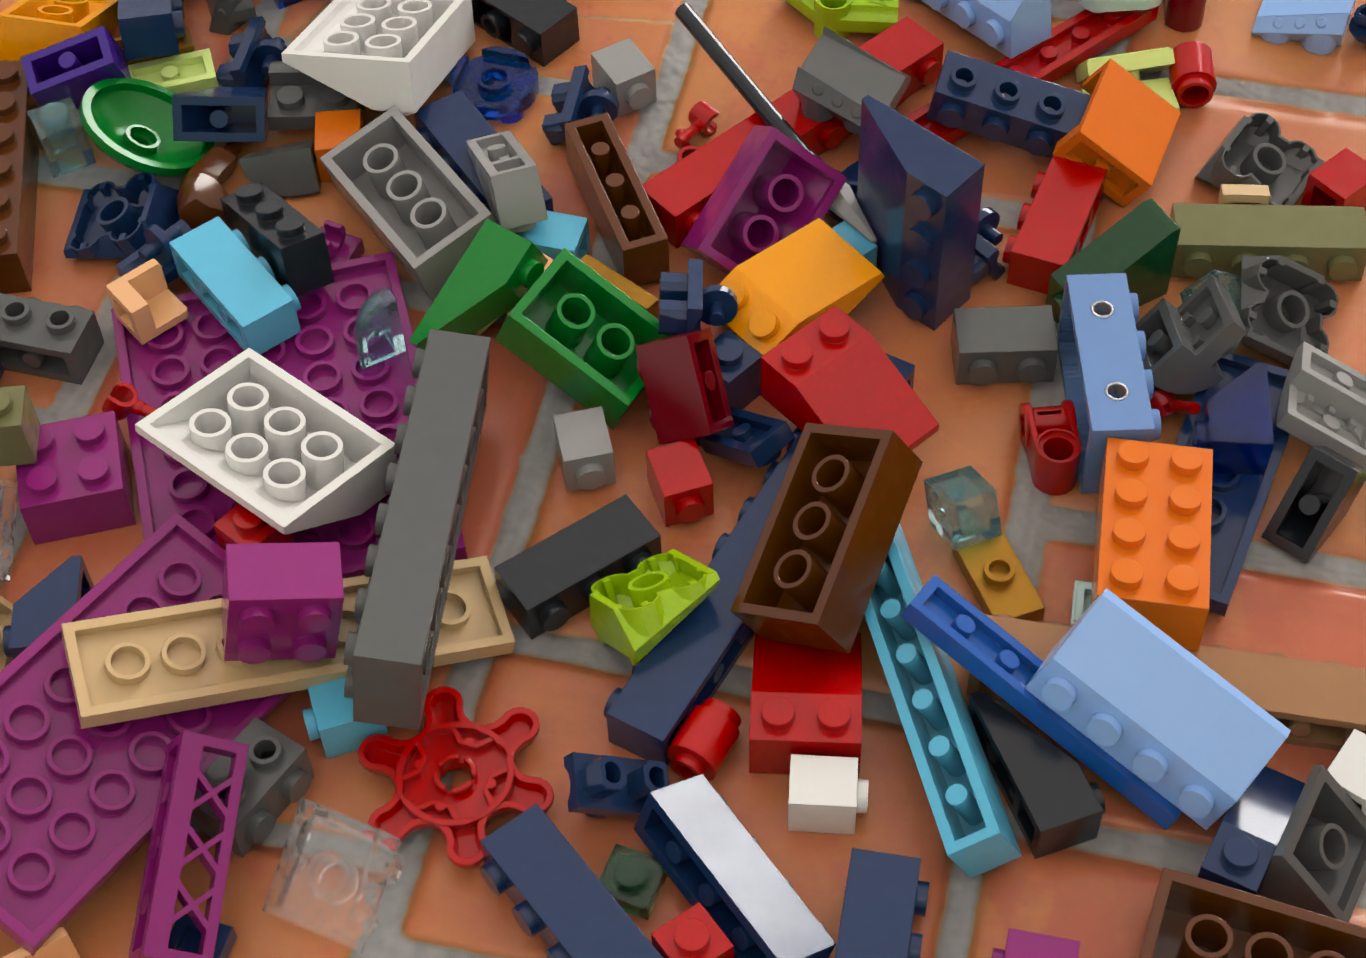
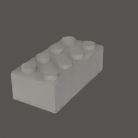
M395 105L320 157L337 190L389 251H393L397 261L431 301L439 294L486 218L496 223L492 213Z

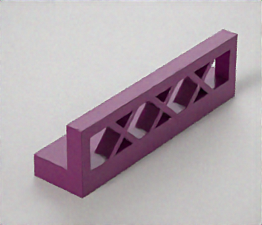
M183 730L167 745L128 958H214L249 749L248 744ZM203 751L231 757L228 780L214 789L200 770ZM197 787L203 796L194 801ZM226 789L223 804L217 794ZM207 801L219 818L220 827L218 835L203 844L190 825L192 811ZM188 842L193 852L184 857L186 843ZM216 844L215 856L213 859L208 849ZM198 857L211 876L209 891L193 900L181 883L180 877L182 866ZM178 899L183 909L174 914L176 900ZM207 900L205 914L203 915L198 905ZM187 913L201 933L198 954L168 948L172 923Z

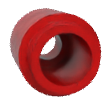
M1198 41L1181 43L1173 48L1175 64L1168 67L1171 89H1173L1176 99L1182 106L1187 108L1202 107L1211 101L1213 93L1217 88L1212 50L1205 43Z
M712 698L705 699L701 705L693 707L667 748V756L672 762L671 767L673 771L684 780L701 774L708 781L713 780L740 736L738 728L741 724V718L739 714L728 704Z

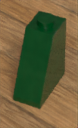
M1152 198L1143 201L1050 275L1046 305H1052L1054 321L1059 323L1066 275L1126 273L1129 292L1137 293L1139 306L1167 294L1181 228Z

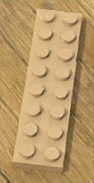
M487 555L455 560L433 667L513 653L515 639ZM362 575L343 578L344 603L335 658H323L316 662H301L297 659L266 660L258 664L224 661L222 598L62 623V640L81 729L306 690L308 687L346 677L349 667L344 665L346 639L349 631L357 632L359 621L354 619L359 587L367 588L371 577Z

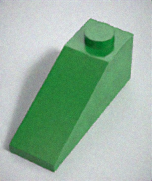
M486 218L410 337L409 342L416 348L425 349L430 329L474 335L515 307L542 275L544 267L549 260L531 241Z

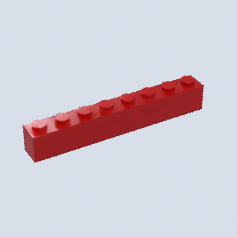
M908 16L859 46L860 49L865 50L911 77L910 84L897 106L901 105L909 96L921 88L933 84L938 79L942 68L944 42ZM793 90L788 91L771 102L811 151H814L818 156L828 149L837 147L842 140L853 134L847 131L843 121L835 117L824 122L807 119L802 114V101L799 100ZM756 112L642 184L668 237V242L676 249L682 246V242L754 125L766 126Z

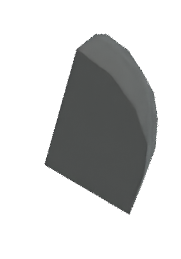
M315 139L266 148L243 156L238 160L245 176L252 183L259 184L262 182L278 196L294 197L320 192L321 180L317 175L315 162H317L314 152Z

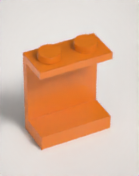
M1110 59L1083 82L1081 88L1089 93L1091 98L1082 119L1074 129L1057 142L1052 154L1107 169L1103 193L1124 208L1153 185L1181 112Z

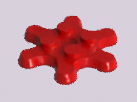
M442 686L432 689L426 696L424 706L426 724L419 735L411 739L399 740L385 734H375L364 739L360 744L357 754L359 763L363 768L373 774L391 778L395 784V793L392 799L370 815L368 831L373 840L387 847L402 843L416 831L423 829L440 831L446 837V851L449 859L460 868L474 869L484 861L480 840L486 837L485 829L489 826L490 820L500 814L515 813L520 815L536 803L546 814L553 804L554 792L548 781L539 777L525 775L515 765V756L523 748L530 745L539 733V718L534 711L524 707L512 708L493 723L485 725L476 724L465 716L463 710L464 702L461 694L454 688ZM460 769L469 772L472 778L471 781L468 780L459 787H452L451 791L447 790L446 785L441 782L444 775L452 770Z

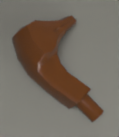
M225 142L222 148L214 146L192 167L182 180L177 194L179 220L185 221L192 230L217 216L226 224L220 198L228 194L221 184L233 174L237 166V157L242 151L240 142Z

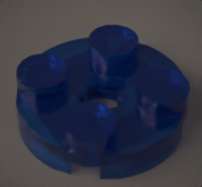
M496 46L481 49L482 56L475 57L470 61L469 54L461 58L451 71V92L455 93L461 90L486 120H499L505 124L516 123L523 118V111L530 108L539 94L538 71L536 67L529 64V57L523 52L513 48ZM495 81H502L500 85L489 86L493 85Z

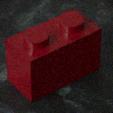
M711 327L667 336L635 346L638 357L637 371L645 385L650 406L649 420L654 430H656L659 445L712 435L734 425Z

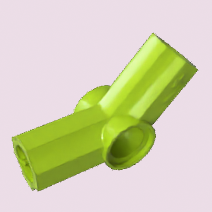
M785 0L813 22L814 34L818 38L821 37L824 26L846 39L851 33L879 34L898 22L899 0Z

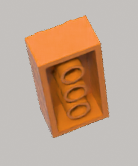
M1107 437L1099 479L1091 605L1107 588L1186 650L1199 651L1209 612L1213 449Z

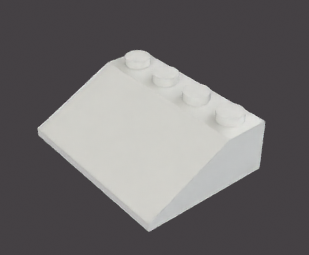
M333 0L281 53L282 62L372 110L387 111L395 105L404 116H408L420 109L476 41L472 0Z
M247 348L135 424V431L284 535L363 514L388 495L385 494L387 468L389 462L397 463V454H394L395 443L251 348Z

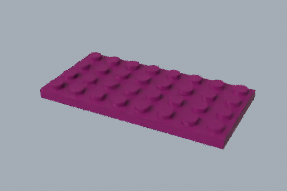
M177 512L0 672V929L22 948L31 953L32 956L151 837L167 745L183 730L233 741L254 717L264 722L293 693L289 692L81 729L62 640V623L222 598L225 550ZM203 751L200 764L202 773L220 755Z

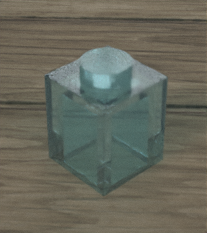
M71 97L27 111L38 145L53 178L96 164L87 132L81 123L80 115Z
M971 465L924 480L930 525L954 550L1002 535L996 489Z

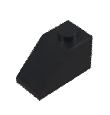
M1326 446L1311 447L1261 537L1302 561L1310 562L1350 509L1366 481V468Z

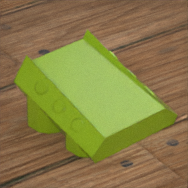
M671 549L666 553L656 554L641 561L637 569L628 574L609 575L596 581L591 586L592 593L589 594L590 623L602 646L607 643L627 656L632 665L635 666L717 588L720 578L715 570L675 549Z

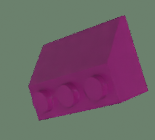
M754 125L681 245L728 275L739 264L818 218L823 220L848 178L775 127Z

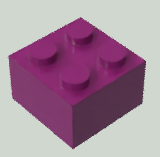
M115 411L40 425L36 464L16 465L19 509L34 544L37 545L136 525L128 449Z
M339 542L226 544L221 603L224 661L258 664L266 660L297 659L301 662H316L323 658H335L344 603Z

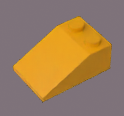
M118 0L17 1L0 12V62L21 60L20 57L100 26H104L112 36L118 24Z
M818 218L739 264L718 284L731 289L737 296L738 301L736 316L724 326L764 355L835 305L848 315L885 276L823 220Z

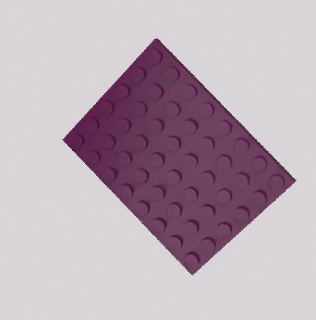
M393 251L331 263L335 282L297 297L301 305V309L297 311L301 332L260 355L395 443L398 424H406L409 416H404L403 414L407 386H415L418 379L412 377L414 356L417 348L409 342L413 332ZM194 292L176 295L187 307L189 317L143 345L116 318L114 309H111L121 382L129 383L135 387L138 392V400L156 409L244 351ZM130 412L127 416V424L144 541L177 512L219 545L213 524L238 503L135 431V424L145 417ZM391 494L386 495L361 515L292 533L294 542H339L342 578L365 575V563L369 545H377L381 536L375 535L379 503H387ZM462 530L455 560L468 559Z

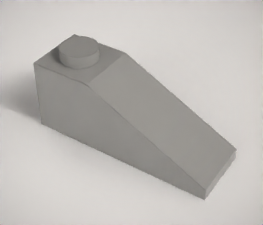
M510 130L466 141L468 153L497 224L514 233H519L535 228L536 222L548 220L537 165Z

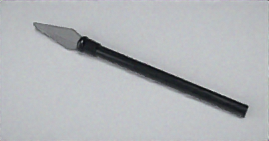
M688 3L680 5L675 12L676 17L766 126L775 127L821 159L805 144ZM845 183L829 209L869 241L875 243L877 239L850 185Z

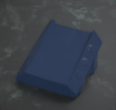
M151 172L134 175L124 186H116L113 182L106 181L98 183L91 189H84L63 250L65 257L92 259L127 258L147 244L143 231L151 224H156L165 231L179 221L177 209L178 190L160 184Z

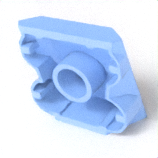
M1263 0L1251 35L1260 36L1263 40L1275 44H1283L1290 40L1301 41L1303 48L1310 53L1318 55L1329 54L1334 51L1336 46L1342 45L1357 0Z

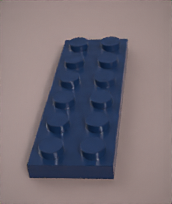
M1234 353L1222 356L1217 361L1224 379L1209 389L1195 393L1192 402L1199 403L1200 411L1198 414L1186 415L1175 445L1213 449L1209 612L1224 617L1290 433L1276 426L1279 402L1289 370Z

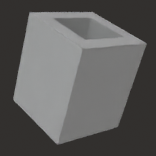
M630 38L591 53L593 86L596 89L601 86L607 87L610 93L616 97L619 102L618 118L657 102L655 68Z
M602 406L552 415L556 449L566 491L593 490L603 485L616 483L614 452Z

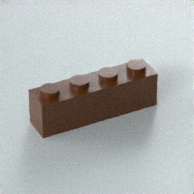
M608 112L565 123L568 165L617 272L638 286L660 280L661 272H670L668 237Z

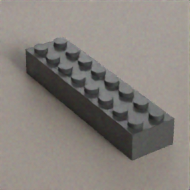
M430 329L426 348L416 349L412 377L418 379L415 386H407L403 414L404 416H409L406 424H398L395 437L394 454L400 455V457H398L397 463L389 462L386 473L385 494L391 495L387 503H379L375 535L381 536L377 545H369L365 563V577L371 578L367 588L359 587L354 619L359 621L357 632H348L345 644L344 665L349 667L346 674L344 697L353 699V721L420 730L487 407L491 337Z

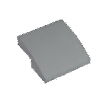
M1303 341L1297 348L1283 386L1276 426L1313 447L1326 446L1366 468V376Z

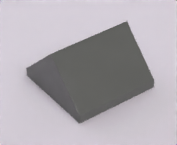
M1313 765L1273 854L1259 895L1349 922L1366 882V816L1324 765Z

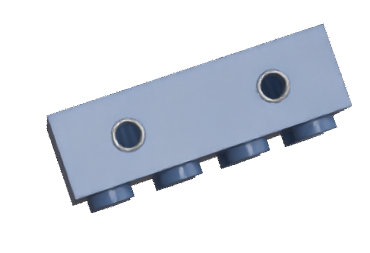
M1126 273L1066 275L1056 337L1065 399L1073 401L1077 429L1082 443L1078 470L1080 494L1099 492V479L1107 437L1152 442L1153 440H1159L1161 436L1159 409H1151L1150 404L1154 392L1152 370L1144 369L1143 361L1146 357L1145 332L1143 330L1137 331L1135 324L1139 318L1137 293L1129 292Z

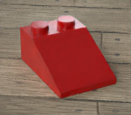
M836 305L761 356V396L802 432L806 423L892 430L913 450L939 430L938 422L873 336Z
M755 633L749 728V773L790 775L791 754L857 757L859 777L862 745L861 633H857L850 653L762 639Z

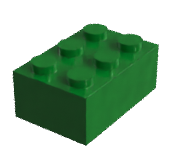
M563 248L507 315L495 340L584 408L589 409L602 406L606 424L613 429L645 388L644 382L637 371L638 357L635 346L672 335L658 334L659 319L566 248Z

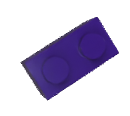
M104 26L20 57L30 95L52 119L80 109L85 92L96 82L109 78H131L124 51Z

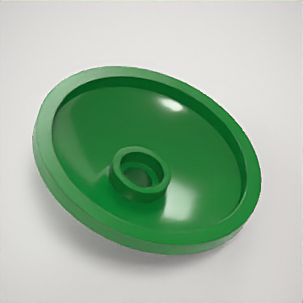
M109 78L91 85L81 101L79 109L81 123L91 140L111 159L132 170L141 173L151 172L154 176L161 177L185 175L214 147V142L173 140L172 94L176 93L160 85L134 78Z

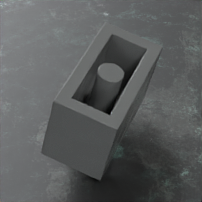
M1052 305L954 308L951 348L956 385L1053 382L1058 356V343Z

